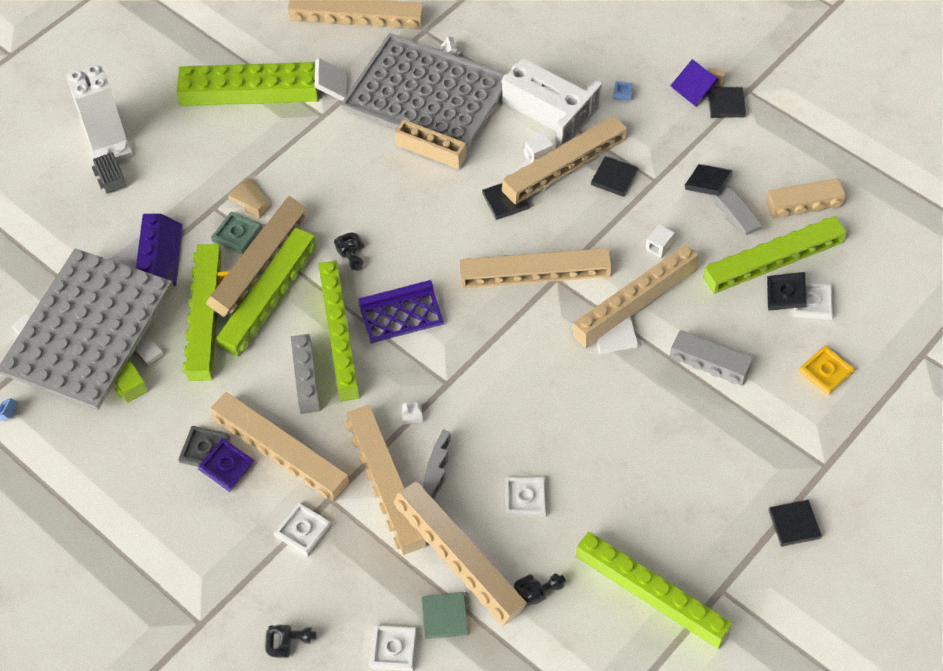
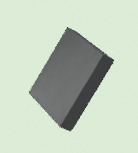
M191 426L178 458L179 463L198 467L222 438L229 441L230 435Z

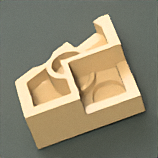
M250 178L240 183L228 195L230 201L243 206L245 212L259 219L270 207L267 199Z

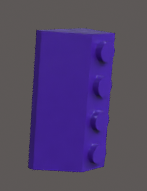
M161 213L143 214L136 269L170 280L176 286L183 224Z

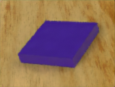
M692 59L670 86L697 107L719 80Z
M222 438L201 462L198 470L231 492L251 468L255 460Z

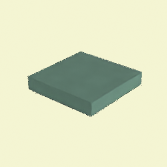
M231 211L212 235L211 239L213 242L243 255L262 230V225Z
M464 593L422 597L425 639L468 635Z

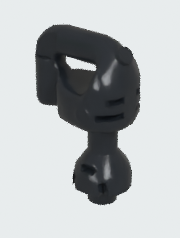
M350 232L334 239L336 250L342 258L348 257L351 270H361L364 262L360 257L354 255L358 249L365 247L359 235Z
M555 573L547 583L542 585L537 579H534L532 574H528L517 580L513 588L527 602V606L536 605L546 599V592L552 589L560 590L564 588L563 583L566 582V579L563 575L559 576ZM522 587H527V589L530 592L529 596L526 594Z
M271 625L266 632L265 651L270 657L289 658L291 639H300L304 643L311 644V640H316L317 631H312V627H305L301 631L292 630L290 625ZM275 633L280 635L279 645L276 649H274Z

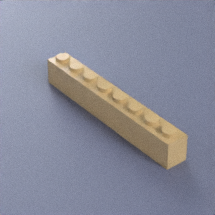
M290 0L288 5L290 21L421 29L424 15L423 3L388 0Z
M615 116L604 119L600 124L589 128L581 135L575 136L574 139L563 143L555 150L549 151L543 157L535 159L529 165L521 167L517 172L507 175L502 182V192L515 205L545 186L552 184L625 141L627 128Z
M288 196L214 290L206 305L223 317L228 312L232 314L238 306L236 301L238 299L242 301L248 293L246 288L248 286L252 288L258 280L256 275L258 273L262 275L268 265L265 263L268 260L270 262L277 254L275 250L277 248L281 249L286 242L285 237L287 235L290 236L295 229V224L300 225L306 216L303 213L307 208L291 196Z
M684 245L573 322V337L585 348L589 347L626 318L631 317L698 269V254L687 245Z
M609 248L461 259V285L463 289L606 278L611 275Z
M225 392L211 407L212 418L217 424L225 425L233 435L238 434L247 445L252 444L263 456L268 455L271 457L276 465L284 466L293 477L298 476L301 478L306 486L317 489L319 494L325 499L330 498L332 501H335L349 485L346 473L228 392Z
M366 405L347 412L348 420L345 421L348 432L352 431L354 435L351 437L354 447H359V459L361 464H366L367 469L365 473L368 481H373L374 486H372L375 498H380L381 503H379L381 513L382 515H387L388 520H386L389 532L393 531L395 535L393 542L396 549H400L402 554L406 555L425 548L426 541L423 536L394 505L398 492L403 490L404 486L370 406Z
M416 481L398 492L394 501L397 510L403 513L410 524L423 536L424 540L436 550L438 556L444 559L451 570L464 582L465 586L477 596L479 602L485 605L492 613L494 619L504 626L518 616L527 602L424 488Z

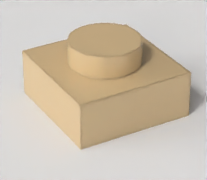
M709 67L708 71L719 80L714 86L723 87L726 72Z

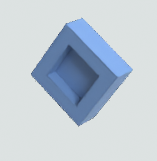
M615 81L613 99L630 101L632 83Z
M12 398L2 401L0 405V421L10 419L16 411L14 408L17 402Z

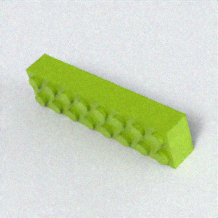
M315 62L179 66L177 82L180 106L318 102V89L315 88Z

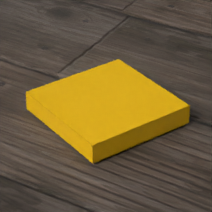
M826 345L799 368L801 374L827 395L831 394L855 371L852 366Z

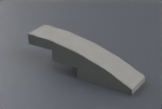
M728 185L724 187L719 196L710 195L715 199L716 206L726 213V219L745 235L762 229L761 223L753 212Z
M445 429L442 430L434 445L423 483L424 490L433 500L446 480L444 470L448 462V451L446 449L451 442L450 432Z

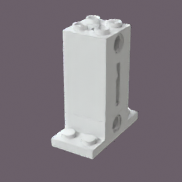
M524 58L515 63L512 70L502 78V103L555 130L556 148L570 141L600 107L601 82L596 80L585 91Z
M98 63L65 74L79 113V119L95 158L107 153L110 154V152H113L117 162L133 157L111 87L101 64Z

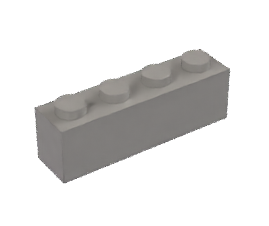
M683 330L679 331L670 351V358L676 362L685 363L694 369L703 370L712 376L726 379L732 384L741 386L749 372L753 359L750 356Z
M310 334L291 336L300 413L319 412L320 406Z

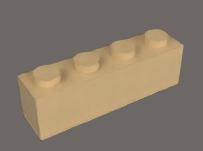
M404 119L395 130L397 146L459 169L467 157L465 142Z
M839 178L769 190L766 203L772 219L784 218L790 215H801L807 212H818L824 209L843 206L845 193Z

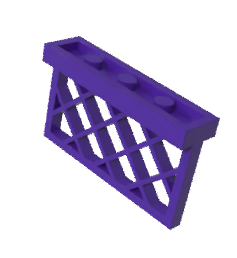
M431 280L358 298L359 309L370 344L444 325ZM431 296L432 303L430 306L421 303L423 297ZM410 301L415 304L411 311L402 307L405 302ZM392 306L397 310L391 316L384 312L386 307ZM417 306L427 310L423 317L414 313ZM375 311L379 314L373 321L367 318L366 312ZM399 311L408 314L405 322L395 318ZM429 312L437 315L438 320L431 322L426 317ZM381 315L390 319L386 327L377 323ZM411 316L420 320L418 326L413 327L407 324ZM393 321L402 325L398 331H393L389 327ZM375 326L384 330L381 335L373 337L372 330Z

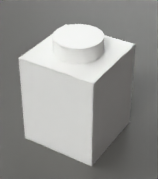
M544 133L525 141L524 155L533 162L535 159H539L551 151L553 145Z
M658 224L647 238L646 250L662 258L673 244L674 232Z

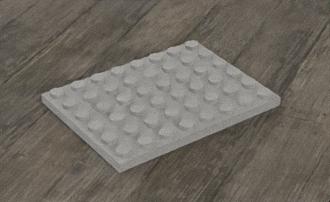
M389 33L340 105L343 110L395 129L404 119L465 142L466 149L468 150L501 97L502 78L507 73Z
M74 248L0 363V374L99 411L174 286L173 282Z

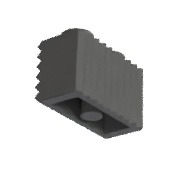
M113 152L93 158L94 166H92L95 177L99 176L97 181L100 189H105L106 194L127 187Z

